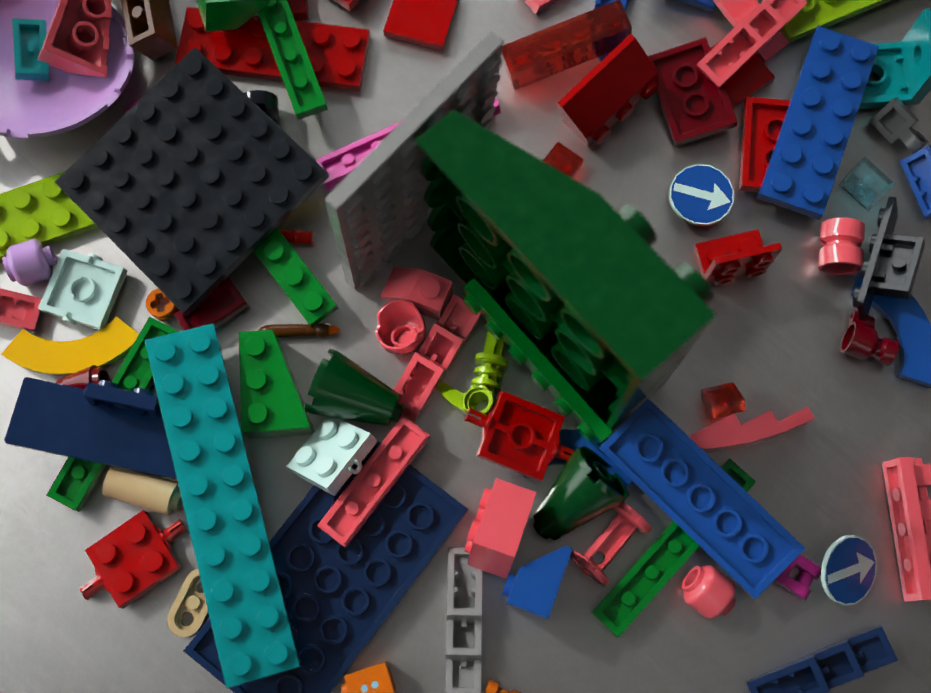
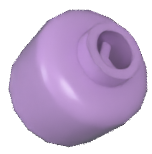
M30 239L10 246L6 253L7 256L2 258L9 279L12 282L17 281L22 286H30L51 278L53 273L52 265L57 264L51 246L44 247L37 239Z

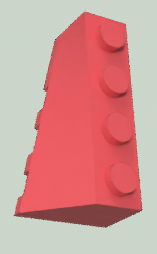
M59 0L37 60L68 73L106 78L112 0Z

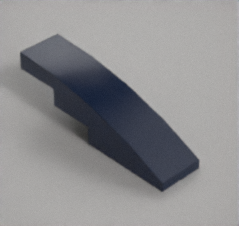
M878 625L747 681V685L751 693L830 692L831 688L863 677L864 673L896 662L898 659L882 626Z

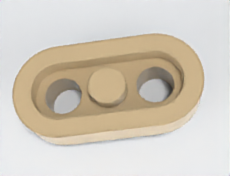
M198 569L188 574L168 613V627L173 634L179 637L195 636L209 617L204 593H201L199 590L201 579ZM190 612L194 620L191 625L186 626L183 622V617L186 613Z

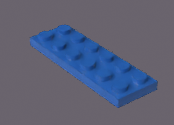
M817 26L757 199L818 220L822 218L879 46Z
M649 398L599 447L613 463L754 599L806 549Z

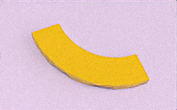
M117 316L98 332L73 341L46 340L22 329L1 355L13 363L36 373L68 376L92 365L103 367L117 362L129 353L139 334Z

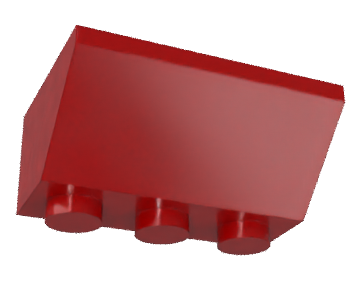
M630 34L557 103L563 123L588 148L594 143L600 144L608 137L611 132L610 128L618 120L623 122L633 113L635 109L633 106L642 98L647 100L658 89L659 72L636 38Z

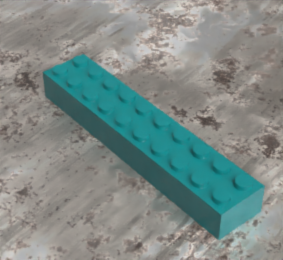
M214 323L144 340L226 688H232L299 668L301 666Z

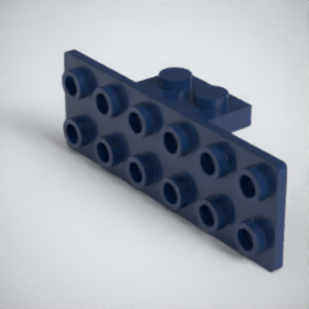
M29 377L23 379L4 439L8 445L177 480L158 397L154 396V392L143 388H134L133 392L119 389L120 385L105 380H100L98 384L87 382L86 388L81 389Z

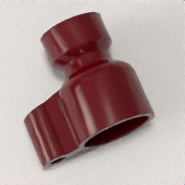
M853 310L849 317V326L841 342V353L860 360L874 357L878 363L886 366L891 365L897 355L899 342L888 337L879 338L875 330V318L868 315L867 321L859 320L858 311Z

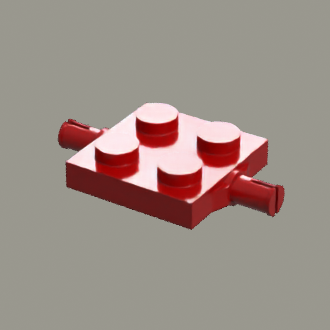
M505 391L499 392L494 408L488 415L469 407L466 413L468 415L464 418L465 422L467 421L483 428L482 440L476 457L536 481H543L547 466L554 457L567 462L575 451L559 444L560 430L565 416Z
M142 510L88 547L85 552L95 567L97 577L79 588L80 592L83 593L82 596L89 600L102 589H106L110 592L118 608L124 609L180 570L182 567L173 553L171 542L188 531L183 521L178 519L174 524L162 530L156 526L149 513Z

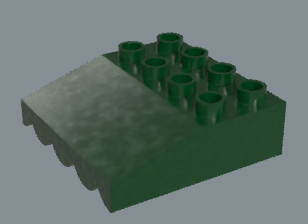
M453 109L416 139V143L426 154L420 166V174L427 181H431L423 197L424 202L430 208H434L427 219V226L436 232L430 241V247L465 285L475 278L611 431L615 430L647 398L652 397L665 385L715 318L716 314L707 306L714 299L711 287L703 276L690 265L679 263L672 269L650 247L657 241L656 233L648 220L637 209L625 204L616 211L599 193Z

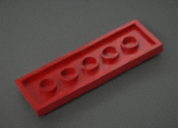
M187 7L175 65L196 47L224 75L283 82L259 16L254 15L238 29L206 32L199 8ZM295 20L319 86L361 92L371 36L370 30Z

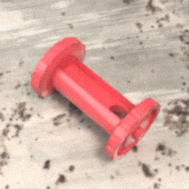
M625 503L613 508L617 515L584 555L574 550L570 555V559L582 570L583 574L590 576L604 587L608 584L609 579L603 571L634 533L639 531L648 535L652 530L650 524L637 511ZM599 551L603 554V560L600 563H595L593 555Z

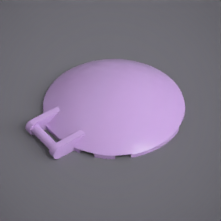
M0 0L1 136L38 138L60 134L86 124L103 113L115 102L129 81L135 55L134 48L129 46L125 21L114 7H112L109 27L110 42L107 54L108 69L106 78L68 73L49 65V81L15 80L12 18L46 20L47 34L59 0Z

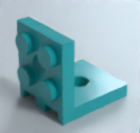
M924 9L901 42L874 44L879 46L871 70L879 75L880 80L874 82L868 79L859 109L885 107L895 97H898L904 105H919L931 91V9Z

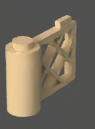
M111 466L103 482L102 493L104 496L170 516L174 511H179L183 505L176 479Z

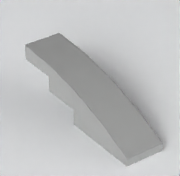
M448 547L445 693H481L482 570L467 565L470 553L464 552L465 548Z

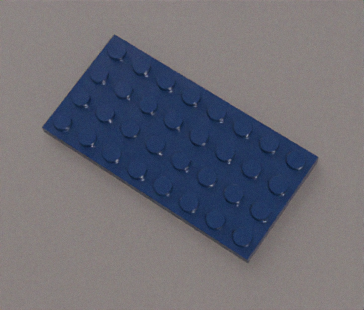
M378 441L370 450V452L366 455V457L362 460V467L368 461L371 455L375 452V450L378 448L381 442ZM353 464L352 468L355 470L357 465ZM409 465L345 548L317 525L357 474L352 473L335 496L313 485L269 541L301 667L229 689L234 693H332L469 511L468 508ZM209 617L184 649V652L225 685Z

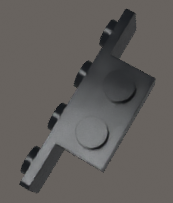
M889 196L886 207L879 210L877 219L879 230L877 234H872L869 244L871 256L869 260H864L861 269V279L863 282L861 287H856L854 290L852 304L853 307H857L859 320L867 321L874 295L910 299L925 242L924 237L893 234L898 219L896 197Z

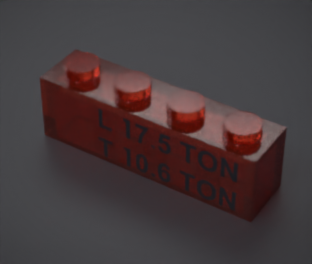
M616 0L503 45V64L513 89H519L612 52L625 38L632 34V26L621 1Z

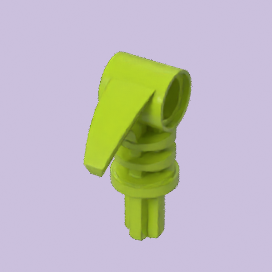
M489 331L487 332L484 351L477 353L474 361L479 367L474 369V375L477 378L472 379L471 388L466 393H462L443 381L437 385L445 399L464 415H468L466 413L469 407L475 410L480 402L489 401L488 406L484 410L479 411L488 415L493 410L496 402L495 393L501 391L502 386L497 382L502 381L504 374L500 371L508 367V360L503 357L506 342L502 338L497 340Z

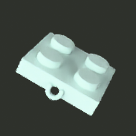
M63 249L38 309L44 313L60 317L64 322L68 321L73 325L79 323L101 330L106 326L128 271L124 267L102 261L103 259L98 255L89 253L86 256Z
M326 417L303 447L296 452L294 458L286 467L296 476L335 496L352 473L358 474L361 471L362 460L378 441L371 433L338 418ZM353 464L357 465L355 470L352 468Z

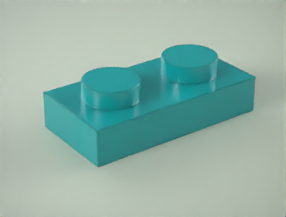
M12 18L15 80L49 81V64L37 60L47 35L46 20Z

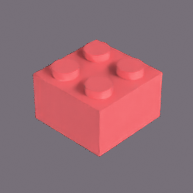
M498 478L495 479L492 490L484 489L478 507L479 510L476 519L472 522L464 552L470 553L468 566L507 579L537 492Z

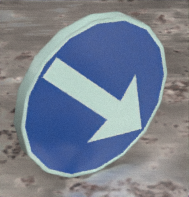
M695 164L685 167L675 175L669 187V201L673 211L681 220L696 226H709L720 222L728 215L734 203V189L730 179L721 170L711 165Z
M856 535L842 536L834 541L825 553L821 565V582L824 592L832 601L844 606L856 604L864 599L871 590L877 574V559L873 547L866 539Z

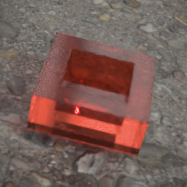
M559 142L555 144L543 160V162L571 178L583 165L584 161L583 158Z
M734 382L701 389L702 402L713 419L746 411L745 399Z

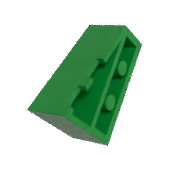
M273 330L239 332L241 433L249 439L312 435L315 429L308 413L305 412L304 401L296 385L281 342Z

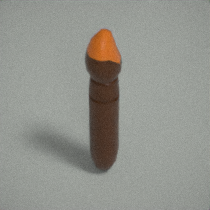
M319 323L314 328H311L309 324H271L259 328V330H273L277 337L318 336L322 338L337 334L340 331L337 326L328 323Z

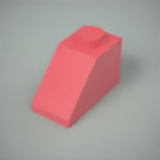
M393 267L382 291L381 298L390 302L400 299L412 302L421 314L439 321L454 293L453 281L423 269Z

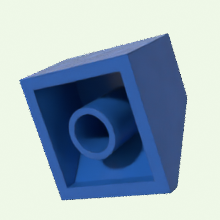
M564 546L519 567L516 575L509 573L501 594L508 597L505 605L542 619H548L573 548Z

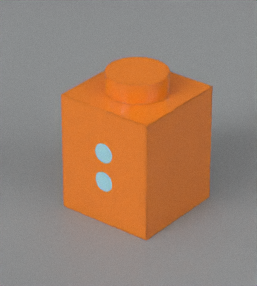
M388 661L345 675V683L341 684L342 693H397Z

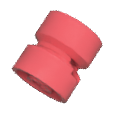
M832 218L820 224V244L824 247L819 250V271L837 276L861 273L864 251L860 246H862V242L865 239V224L862 221L853 218Z

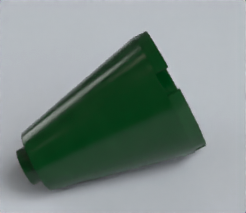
M329 349L328 354L331 356V359L329 361L323 358L314 375L308 391V395L314 398L312 405L305 403V412L382 426H389L391 421L397 423L405 406L404 403L400 402L401 394L339 351Z
M582 446L573 452L534 512L533 519L535 523L533 527L542 538L558 540L624 503L629 497L628 489L619 475L615 473L612 476L605 468L608 463L590 448Z

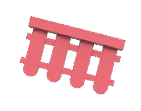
M899 457L882 462L903 599L904 601L930 600L931 499L928 497L927 486H931V464L923 465L922 458Z

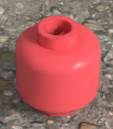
M711 565L694 567L688 572L682 582V589L684 590L683 599L707 619L716 618L720 615L725 616L735 606V584Z

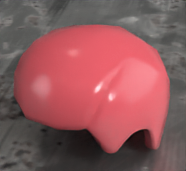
M402 299L391 301L378 311V326L375 334L381 346L387 352L397 355L413 352L424 340L426 334L425 320L412 302Z

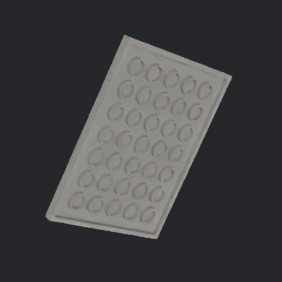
M491 31L324 199L345 280L355 290L361 284L366 286L374 279L377 274L375 269L383 261L386 263L390 262L400 250L398 246L406 238L411 240L422 228L420 223L434 209L430 208L423 200L424 193L431 181H427L420 174V166L426 154L418 146L416 139L453 109L488 130L491 129L494 122L492 116L496 108L494 103L498 94L496 89L497 83L500 80L499 69L503 62L501 56L504 43L494 32Z

